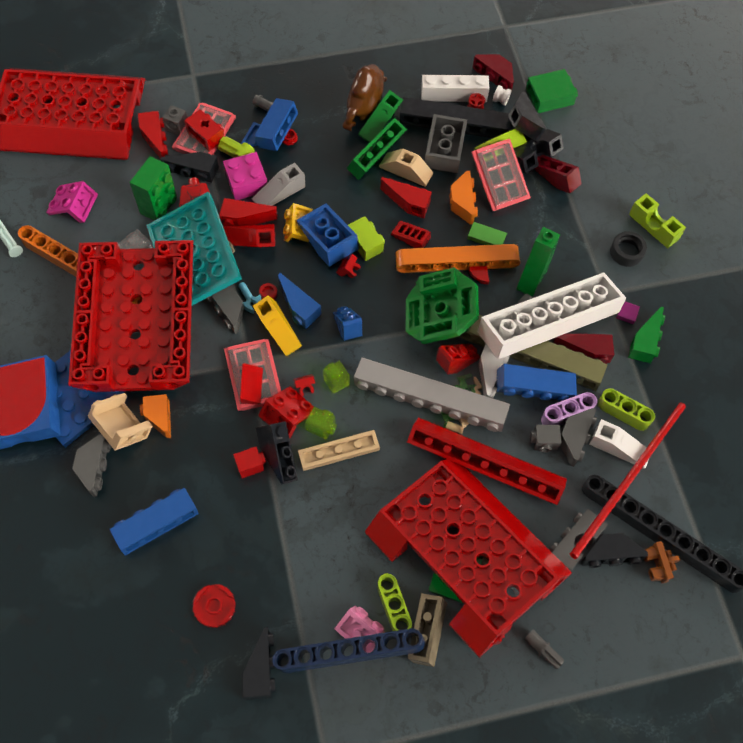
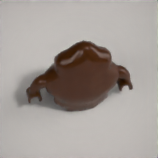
M369 64L360 68L353 80L347 99L348 110L346 120L343 123V128L348 131H352V126L356 125V122L353 121L355 116H360V121L368 120L382 100L384 82L387 81V77L384 76L383 70L379 69L375 64Z

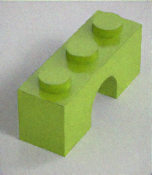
M646 193L634 202L629 215L668 249L681 238L686 227L674 216L667 221L662 219L657 211L659 204Z

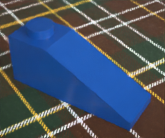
M279 273V286L292 319L297 325H302L307 329L321 315V305Z

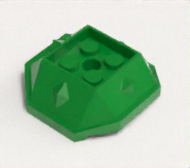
M455 267L419 276L416 286L406 298V333L422 344L458 337L462 333L468 332L472 325L479 320L478 286Z

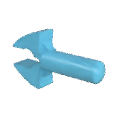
M241 282L239 288L246 298V302L243 303L244 309L254 314L251 303L256 304L259 302L261 296H252L247 285Z

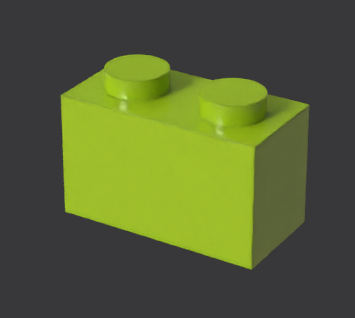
M365 216L348 224L357 234L358 252L365 261L384 252L385 240L383 236L376 232L374 224L368 221Z

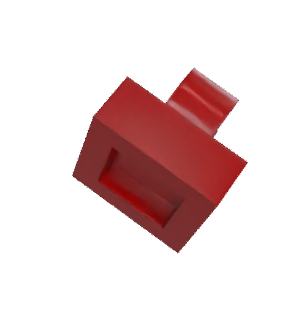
M353 254L345 257L336 273L341 277L346 274L351 278L356 277L357 274L353 272V268L356 271L361 268L358 263H355L357 257Z
M312 374L293 379L296 388H299L301 396H304L303 389L305 387H309L310 392L314 393V387L311 384H315V379Z

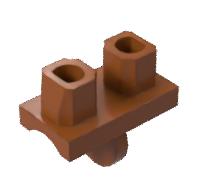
M662 541L656 542L651 547L645 549L648 552V556L644 559L645 562L654 560L656 567L648 570L650 580L667 583L669 582L668 580L673 579L672 572L677 570L675 563L680 561L679 556H672L671 550L665 551Z

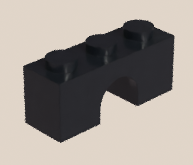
M546 129L539 141L531 139L515 149L514 152L521 172L527 174L539 166L538 156L547 155L552 157L563 150L562 134Z

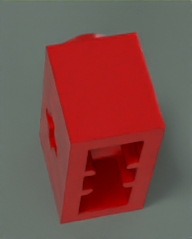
M201 109L184 120L187 132L208 151L219 145L221 138L224 136L222 125L213 121L212 117L208 113L205 114Z

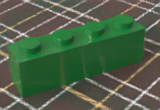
M394 118L351 161L346 169L360 180L401 138L407 129Z

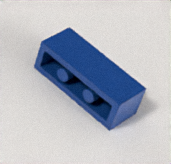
M275 99L267 115L263 118L259 129L255 132L254 137L259 148L278 151L298 115L294 101Z

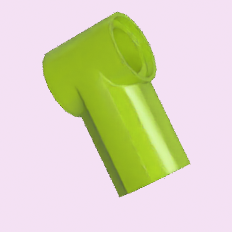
M223 136L218 145L220 151L233 158L255 152L250 144L246 142L240 144L227 136Z

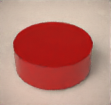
M271 283L263 284L259 289L261 300L268 295L275 300L278 296L276 286Z

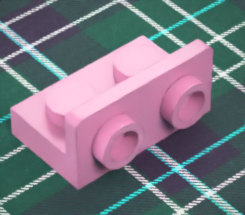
M357 606L350 608L334 628L345 639L385 633L382 624L371 620L368 617V613L363 608ZM369 643L366 646L367 653L375 649V643Z

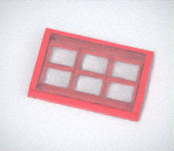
M203 102L199 103L193 112L194 114L201 109L205 114L208 113L213 121L222 125L224 137L236 119V115ZM186 125L172 146L173 150L182 154L203 152L214 155L218 148L217 145L208 151L187 132Z
M510 139L471 152L492 212L531 198Z
M261 339L224 349L238 411L262 407L266 399L281 391L269 339ZM243 363L263 368L261 404H241L240 390Z

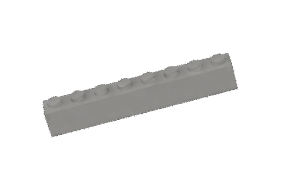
M361 358L354 375V384L361 390L368 389L380 396L387 395L399 402H409L415 407H424L437 414L443 413L455 420L462 418L471 425H481L493 432H502L510 407L509 403L366 358Z

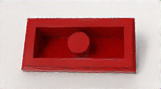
M246 363L242 364L241 404H261L262 367Z

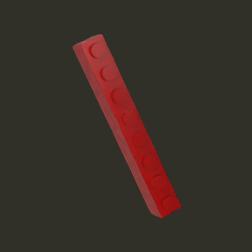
M419 417L414 423L407 443L555 505H558L566 486L567 478Z

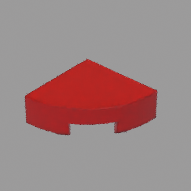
M487 266L469 267L468 271L471 277L480 281L479 283L489 284Z

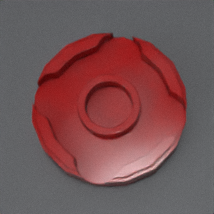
M220 584L203 587L197 592L193 600L194 616L202 625L208 628H218L225 625L232 619L235 613L236 602L233 594L227 587Z

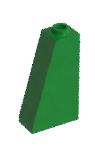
M545 227L542 228L535 240L516 290L524 294L528 293L531 297L534 296L548 270L560 234Z

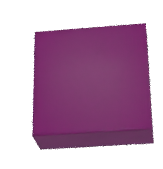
M625 301L616 318L634 324L640 306Z

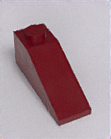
M545 155L537 157L539 166L534 168V170L557 189L571 193L582 184L578 166Z
M563 334L555 337L552 341L556 345H563L569 350L581 352L592 359H599L605 364L610 363L614 357L612 334Z

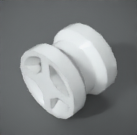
M498 85L493 101L501 102L505 106L509 100L511 90H505L502 86Z

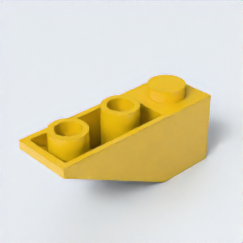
M268 295L253 305L262 323L286 356L302 347L274 299Z

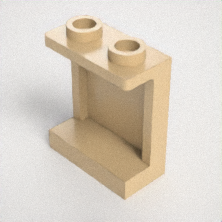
M125 393L95 401L91 405L88 418L115 451L147 439L153 427L149 420L142 423L139 422L125 404L127 398Z

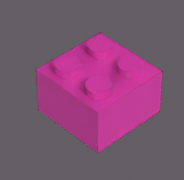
M257 152L223 161L225 175L235 200L254 196L267 184V178Z

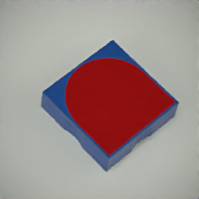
M47 355L0 365V449L12 447L22 442H35L61 436L60 415L57 405V364Z

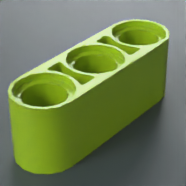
M614 389L604 390L598 399V407L602 411L637 430H646L655 419L653 410ZM622 407L627 408L629 412L625 411Z
M388 573L381 575L378 580L377 589L392 631L399 630L396 627V623L399 621H404L408 626L407 629H410L412 627V620L396 578ZM384 581H389L393 587L386 590L381 584ZM397 601L400 604V608L392 610L389 607V603Z

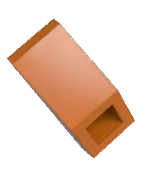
M466 171L451 185L449 194L450 208L452 212L464 221L473 224L474 218L478 216L477 206L474 207L476 192L472 190L474 188V178H471L470 171Z

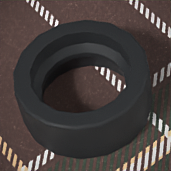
M624 231L614 238L610 254L619 265L633 267L642 261L647 250V244L638 233ZM622 242L631 243L638 249V254L635 256L626 255L621 252L618 245Z

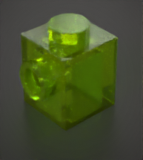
M340 360L336 363H329L323 369V379L333 394L350 385V375Z
M314 407L305 422L306 431L327 440L330 434H334L337 424L332 412Z

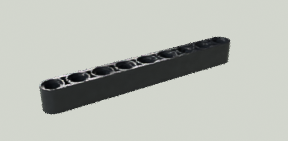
M590 475L582 486L583 494L601 507H604L608 502L607 495L612 496L617 489L616 486L599 475ZM589 483L595 484L597 489H592ZM627 493L622 495L612 509V514L654 542L662 541L666 550H671L672 554L679 556L681 560L729 592L738 593L743 590V570ZM624 506H628L632 513L627 512ZM642 518H646L650 525L645 524ZM660 529L667 533V537L661 534ZM678 541L684 543L685 549L679 546ZM697 553L702 555L703 561L698 559ZM715 565L721 568L722 573L716 570ZM734 577L740 581V586L735 583Z

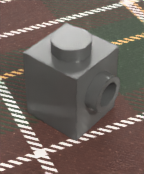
M536 425L534 430L530 432V442L534 444V450H540V452L544 453L558 450L561 445L560 425Z

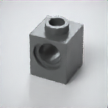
M174 106L169 107L163 116L167 132L180 135L185 127L184 120L187 119L185 110Z

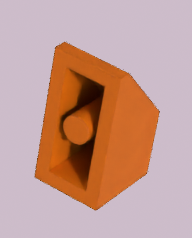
M167 394L144 396L143 404H140L141 416H144L146 421L149 420L153 427L166 438H171L170 401Z

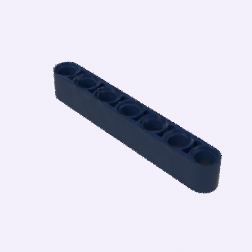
M410 628L281 649L274 653L272 662L275 668L280 671L292 673L417 653L424 648L425 639L417 629ZM412 636H418V643L410 646L409 639ZM391 639H396V647L388 649L387 643ZM369 643H375V649L367 653L366 646ZM348 646H353V653L350 656H345V649ZM328 649H331V657L329 659L324 660V652ZM310 653L309 661L302 663L303 655ZM288 656V664L282 667L281 660Z

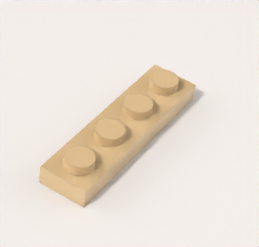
M372 430L298 450L302 469L306 471L379 451L380 446L375 431Z

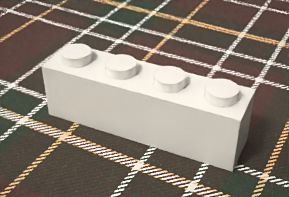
M422 75L421 100L468 102L471 94L479 93L485 97V102H487L489 76Z

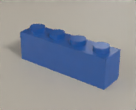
M503 364L497 369V392H502L507 396L518 394L524 398L540 397L541 400L557 399L558 402L577 396L576 373Z
M176 489L167 498L153 502L149 508L136 511L131 518L118 521L110 531L121 552L127 555L199 513L186 489Z

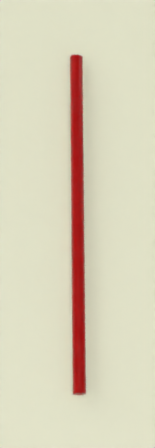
M680 402L573 548L570 553L572 558L577 559L684 411L686 408L684 403Z

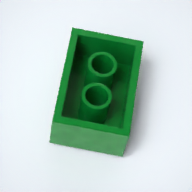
M150 156L129 183L140 214L155 221L166 215L169 207L176 202L177 194L169 165Z

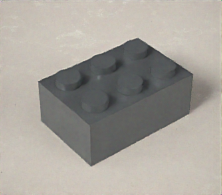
M433 115L425 155V163L430 169L458 173L467 125L466 119Z

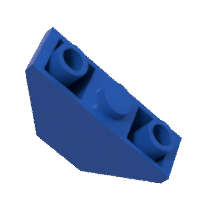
M347 306L340 307L336 312H333L340 336L344 341L362 336V319L356 312Z

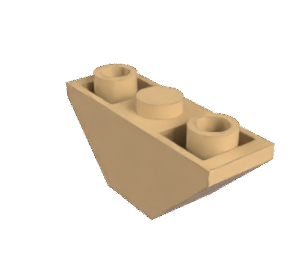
M406 149L388 152L379 165L384 170L424 187L427 186L433 175L432 170L419 155Z

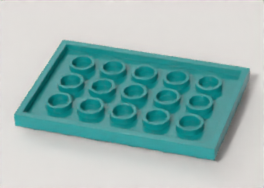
M209 192L146 225L153 248H155V241L193 240L192 305L242 280L215 203Z

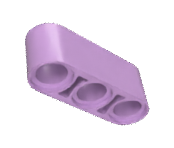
M586 392L550 405L545 409L541 422L543 425L561 426L568 417L594 408L597 404V398L594 394ZM583 402H587L590 406H585ZM565 408L571 409L573 413L567 412ZM548 415H553L555 419H550Z

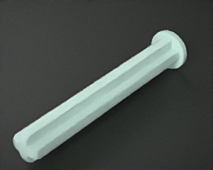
M0 220V238L8 248L9 256L17 257L21 255L23 248L16 244Z

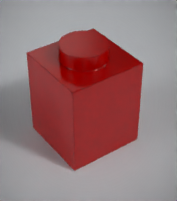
M257 447L233 454L241 479L264 471L263 464L266 463L263 452H258Z

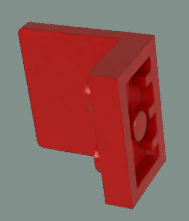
M289 386L266 399L258 416L268 425L286 421L290 439L297 424L314 415L317 409Z

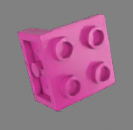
M84 181L60 185L56 189V194L49 203L46 213L49 215L68 213L79 223H85L98 194Z

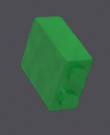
M565 69L528 77L526 91L537 113L574 105L578 91L573 86L571 77Z

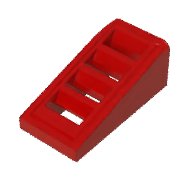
M400 221L391 232V235L414 248H424L430 240L431 232ZM401 227L404 228L401 233L398 232Z

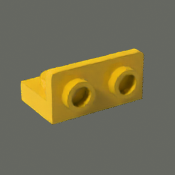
M295 203L289 209H286L284 213L286 223L283 229L286 242H289L291 238L309 242L298 225L297 220L312 212L313 209Z

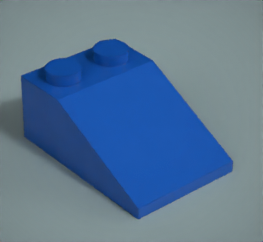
M327 204L320 206L297 220L298 225L318 255L329 267L359 249L357 234Z

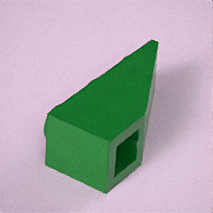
M389 90L358 135L370 143L384 129L400 107L403 99Z
M660 307L635 334L630 344L628 358L651 363L654 357H658L660 347L657 345L663 333L660 327L665 321V315H663L664 307Z

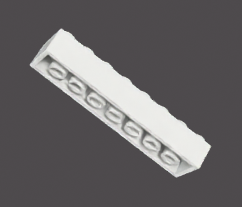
M601 273L483 316L477 332L495 357L501 359L620 312L626 297L605 273Z

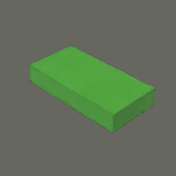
M473 222L467 239L484 245L504 244L507 233Z

